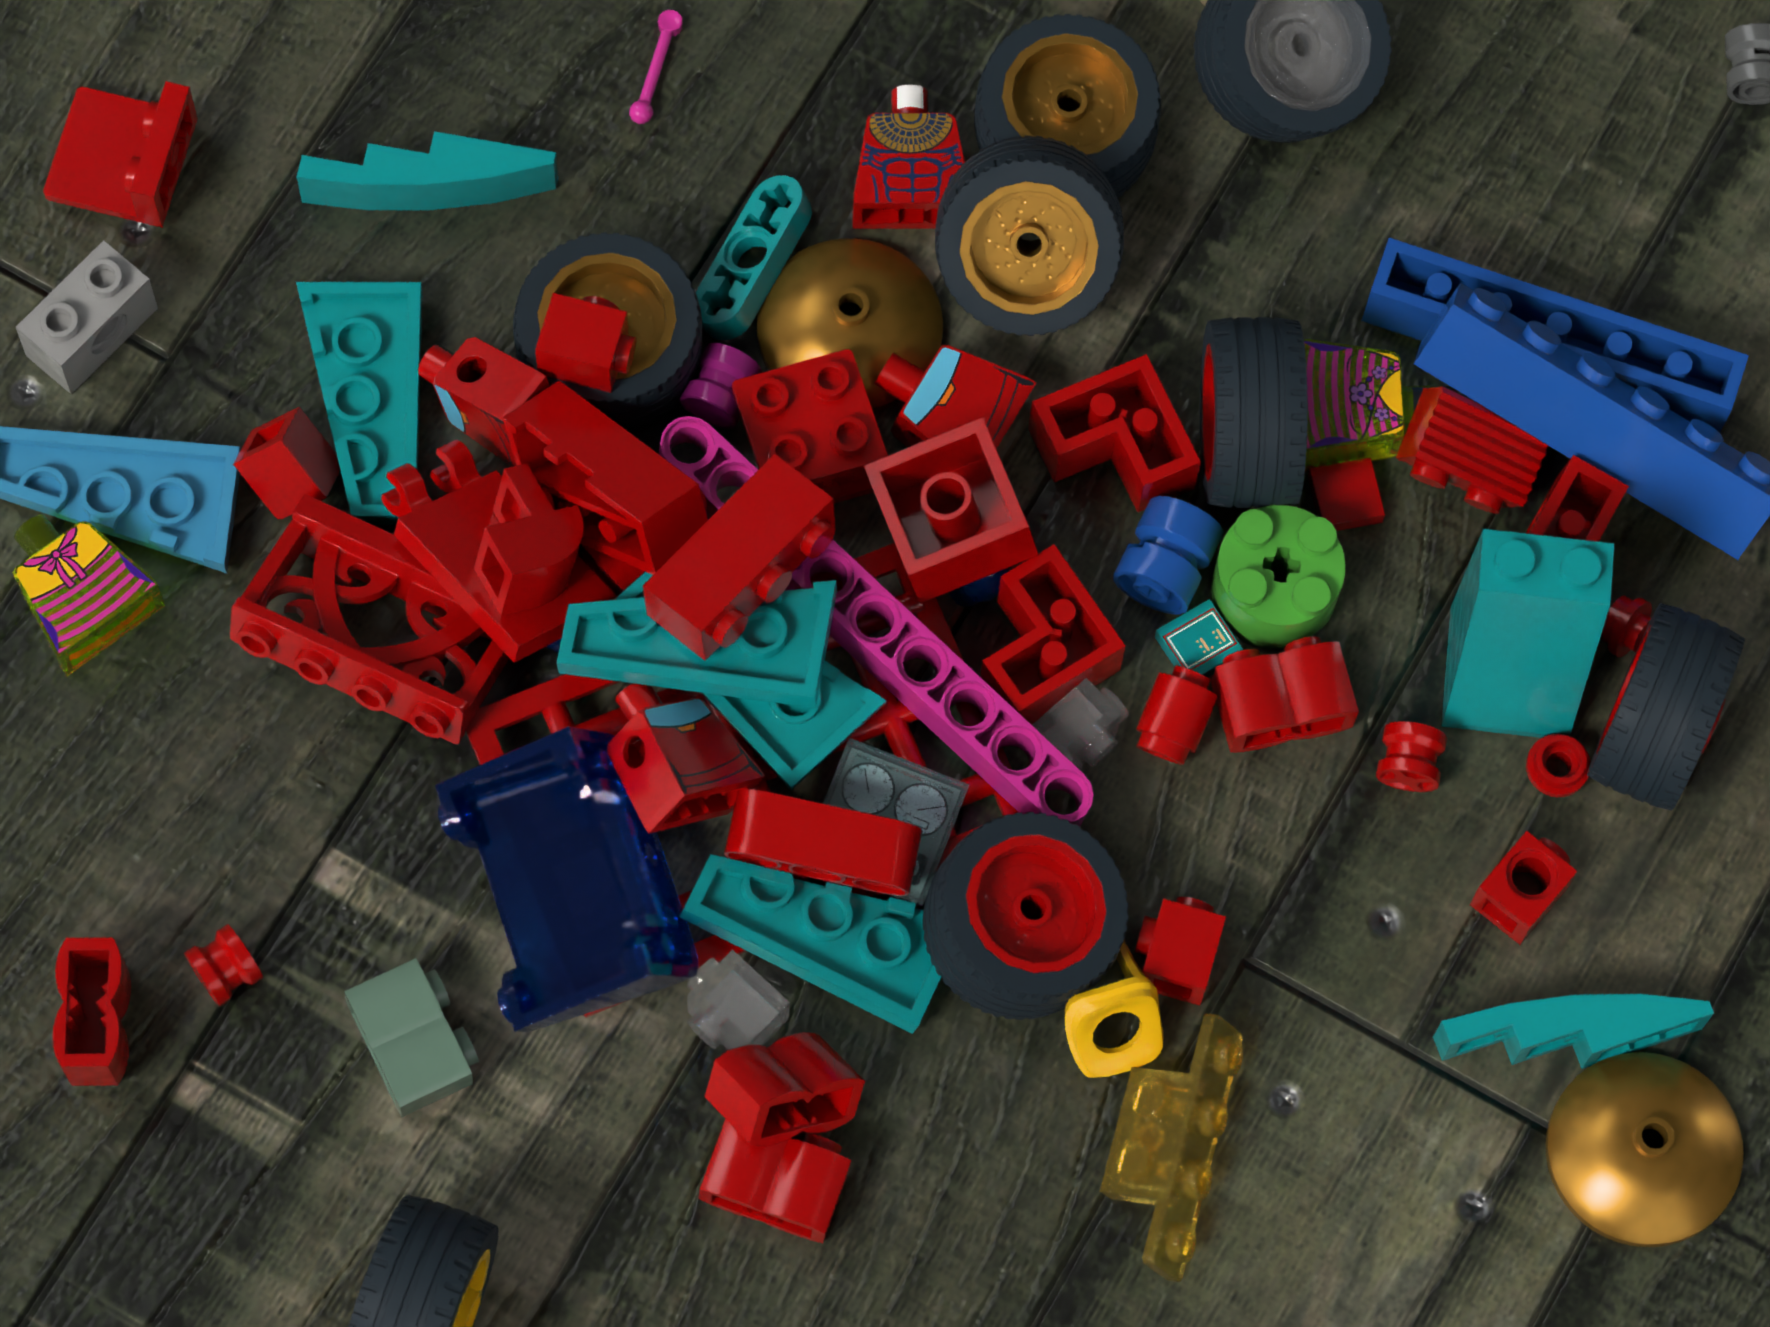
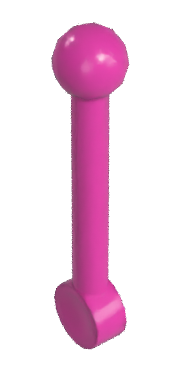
M666 10L658 17V28L661 34L640 98L629 109L630 118L637 124H645L653 116V109L650 103L671 39L682 30V17L677 11Z

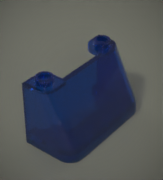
M568 726L435 785L441 803L438 807V817L446 835L454 841L459 840L468 848L479 850L515 960L516 968L504 972L502 987L497 992L500 1009L504 1017L513 1025L514 1032H531L671 987L697 976L699 970L698 956L687 921L679 917L683 909L657 832L648 834L607 754L608 743L614 738V735Z

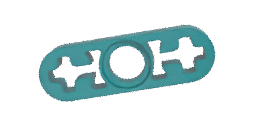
M784 175L774 176L764 180L755 188L695 292L701 308L702 327L710 337L717 340H729L740 336L750 327L812 216V205L802 187L794 178ZM790 200V206L788 208H785L784 206ZM774 206L778 207L775 210L774 214H772L771 210L774 208ZM772 229L775 232L773 235L770 233ZM753 247L767 248L764 259L758 265L751 268L738 267L740 257L747 250ZM731 280L734 281L733 286L729 283ZM732 301L734 305L731 307V309H726V307ZM717 307H720L721 309L715 315L713 311Z

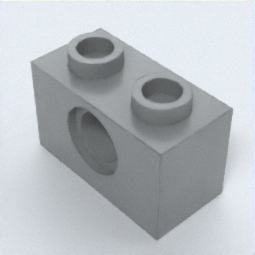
M103 240L15 328L26 357L72 394L158 309L149 278Z

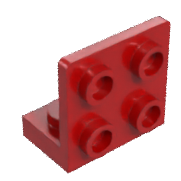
M165 81L159 102H146L96 89L79 87L76 90L43 189L45 198L48 201L163 228L198 120L190 87Z
M844 349L737 379L732 383V392L758 470L776 454L830 495L834 503L874 492L864 466L887 457L888 454L851 350Z

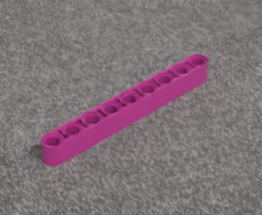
M692 416L677 418L669 423L662 432L659 455L699 484L707 500L706 513L708 520L724 505L717 496L719 490L727 486L741 488L758 471L753 464L710 424L700 418ZM690 443L699 447L704 453V457L696 463H682L675 459L671 450L678 444ZM833 539L821 555L814 559L807 557L792 572L791 581L785 590L813 588L810 583V577L820 572L832 573L840 579L843 589L838 591L836 595L829 635L1012 807L1022 814L1034 812V814L1044 813L1047 816L1054 815L1058 819H1066L1073 825L1081 826L1092 806L1094 796L1092 785L1085 774ZM867 615L878 616L886 622L890 632L880 638L867 637L861 633L856 621ZM911 659H923L933 666L936 677L927 682L914 681L904 671L903 664ZM960 702L971 703L982 713L983 721L974 726L961 725L951 715L950 707ZM1005 746L1018 747L1028 756L1030 766L1018 771L1008 769L1000 762L997 751ZM1056 789L1066 791L1075 800L1077 810L1072 814H1057L1046 804L1045 794Z

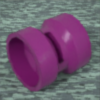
M709 343L705 346L699 360V377L689 381L679 398L680 404L691 415L704 420L712 426L733 429L741 416L732 392V383L737 379L762 373V368L749 355L736 348L721 343Z

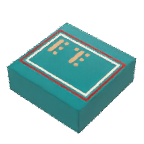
M1210 599L1158 628L1155 633V639L1174 667L1175 665L1181 666L1206 677L1214 674L1215 668L1223 664L1222 660L1226 656L1243 650Z

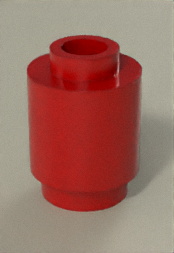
M1175 665L1171 675L1159 672L1136 728L1141 733L1136 747L1163 760L1184 765L1188 753H1196L1218 698V695L1207 689L1211 679L1198 672Z

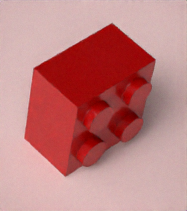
M983 417L864 466L919 603L1039 555L1026 518Z

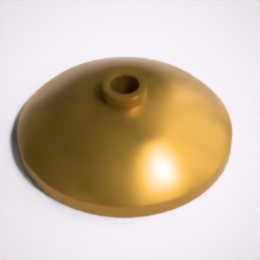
M863 239L829 240L812 245L787 260L757 314L758 345L768 370L849 349L854 354L873 412L881 411L901 401L874 384L892 353L898 354L926 371L941 347L942 310L935 289L927 276L912 260L897 250L881 243ZM846 303H855L860 306L862 311L855 316H848L840 311V307Z
M1647 1052L1619 1054L1608 1057L1586 1068L1575 1077L1559 1097L1549 1119L1546 1133V1159L1549 1173L1564 1204L1574 1216L1594 1232L1615 1242L1630 1246H1668L1687 1240L1702 1232L1719 1217L1730 1203L1740 1181L1744 1153L1741 1130L1736 1115L1723 1093L1710 1079L1694 1067L1661 1054ZM1653 1129L1659 1132L1663 1138V1147L1658 1149L1648 1147L1643 1142L1642 1131Z

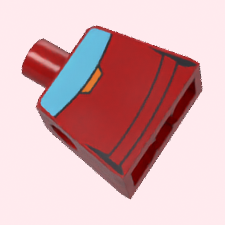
M476 337L466 339L455 353L440 344L433 345L421 359L418 374L433 384L447 420L511 467L516 466L502 417L548 388L550 384L547 376Z
M941 345L926 371L893 352L874 384L905 403L890 431L907 448L983 417L997 449L1037 382L950 345Z
M634 683L628 685L617 695L615 701L628 719V722L608 743L607 754L648 834L728 815L734 810L738 790L754 789L765 777L757 764L703 700L693 697L663 703L653 686Z

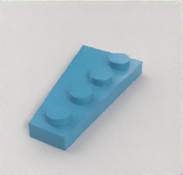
M0 426V499L78 525L80 523L88 524L93 530L227 573L240 473L233 463L241 448L240 446Z

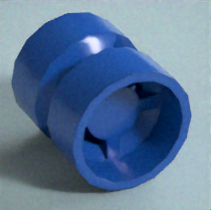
M1169 496L1153 497L1150 499L1136 527L1135 535L1140 543L1128 544L1114 572L1113 580L1120 590L1142 605L1167 614L1180 615L1186 613L1201 583L1202 576L1198 569L1209 566L1221 542L1224 531L1211 515L1192 504Z

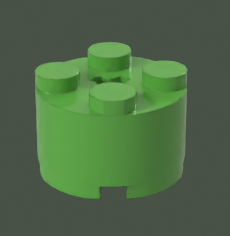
M1271 505L1258 509H1249L1237 518L1221 543L1211 582L1213 605L1226 623L1234 630V634L1245 643L1258 648L1284 650L1288 643L1300 638L1310 637L1327 624L1333 614L1344 582L1346 565L1344 552L1333 524L1326 518L1289 505ZM1274 573L1283 575V579L1286 582L1274 581Z

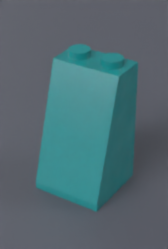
M1491 529L1482 530L1450 608L1441 727L1537 738L1550 734L1570 736L1610 608L1614 543Z

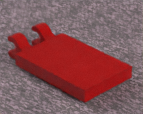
M457 439L436 450V455L445 464L431 470L430 476L434 483L448 494L434 501L430 499L422 476L411 464L406 463L387 472L386 478L396 488L382 494L381 500L389 512L399 517L394 536L514 663L562 638L569 604L616 599L615 593L577 555L570 580L564 591L556 599L540 607L500 616L476 574L474 565L485 527L500 523L493 512V507L502 476L495 470L481 477L476 469L471 452L464 443Z

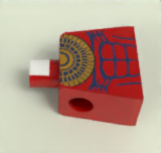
M901 85L894 88L891 92L892 113H873L867 117L853 197L852 229H936L938 208L944 191L954 174L965 163L955 116L950 113H928V90L919 85Z

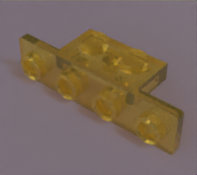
M1205 1014L1203 1017L1189 1073L1137 1067L1131 1068L1100 1192L1112 1200L1155 1205L1142 1261L1146 1266L1169 1281L1181 1282L1186 1263L1194 1255L1196 1248L1195 1227L1202 1200L1207 1197L1211 1188V1163L1217 1139L1226 1128L1228 1119L1226 1104L1233 1076L1238 1073L1243 1061L1242 1034L1220 1015Z

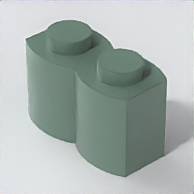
M415 958L344 991L351 1015L401 1118L473 1084L470 1066L478 1063L479 1060L463 1026L452 1031L441 1010L451 1005V1002L435 969L424 973Z

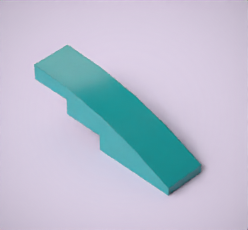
M434 131L429 153L368 143L363 165L302 155L297 173V182L301 201L307 204L359 210H439L493 204L555 190L558 182L556 152Z
M1649 994L1568 995L1509 1003L1443 1020L1437 1028L1433 1039L1442 1061L1503 1041L1512 1065L1573 1046L1581 1069H1584L1608 1057L1632 1053L1702 1030L1714 1014L1710 1001Z

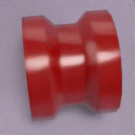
M1398 721L1386 724L1382 741L1387 747L1386 757L1378 762L1376 778L1387 786L1405 791L1429 792L1438 789L1441 772L1436 767L1437 757L1443 754L1446 748L1447 736L1445 733L1435 727L1416 722Z
M229 924L218 929L215 940L204 947L194 945L184 952V956L194 973L219 1007L231 1000L232 991L243 983L254 985L264 978L253 957Z

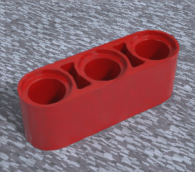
M740 789L736 796L724 855L730 859L794 875L888 895L907 896L911 890L923 831L916 825L896 819L761 790Z

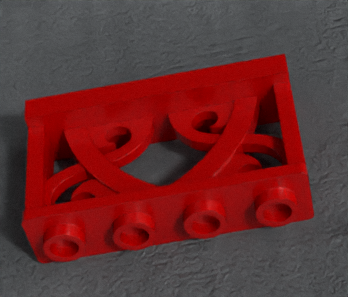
M304 494L294 509L291 522L242 596L238 597L231 607L230 639L239 644L247 653L259 658L268 657L296 670L302 678L318 685L326 684L354 697L360 705L369 710L384 711L410 723L418 732L425 736L442 738L453 744L460 743L465 735L466 728L509 660V657L405 548L394 534L307 494ZM301 553L315 559L313 579L287 575ZM348 575L367 583V585L348 587L352 586V579ZM286 593H301L313 596V600L296 599L284 606V613L300 615L303 619L301 623L268 609V603L273 598ZM388 593L406 601L405 610L408 623L420 639L383 647H360L347 628L338 602L345 604L368 603ZM423 609L441 617H433L432 622L439 631L434 629L421 614ZM479 636L491 640V643L476 666L475 662L462 648ZM444 658H447L460 670L464 680L461 689L454 694L421 680L428 676L435 677L444 686L446 671L440 661Z

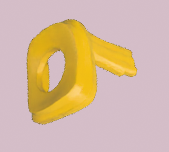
M1125 940L1116 959L1126 979L1074 995L1065 1006V1031L1068 1044L1076 1064L1081 1072L1089 1078L1109 1077L1141 1067L1155 1060L1163 1048V1027L1157 988L1145 977L1135 962ZM1120 1012L1133 1013L1139 1017V1028L1129 1042L1115 1048L1099 1047L1093 1042V1033L1097 1025L1104 1018Z

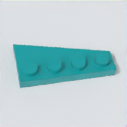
M296 282L350 513L352 516L372 525H396L399 517L388 511L381 497L382 494L396 488L386 478L387 472L406 463L411 464L418 470L421 378L418 374V368L421 362L423 300L421 282Z
M644 572L616 600L644 597L643 585L653 575ZM824 661L816 708L701 693L790 790H793L880 710L887 701L870 689L859 685L827 661Z
M836 580L813 582V588L785 590L775 601L771 603L764 601L748 617L747 626L740 637L729 647L723 648L720 645L706 661L647 616L644 597L569 604L557 658L558 672L567 675L816 708L837 595Z
M710 854L679 916L911 1034L918 1028L941 979V975H938L936 967L931 963V956L927 953L926 942H924V910L915 908L916 903L889 897L885 901L852 893V888L830 882H827L825 886L794 879L792 873Z

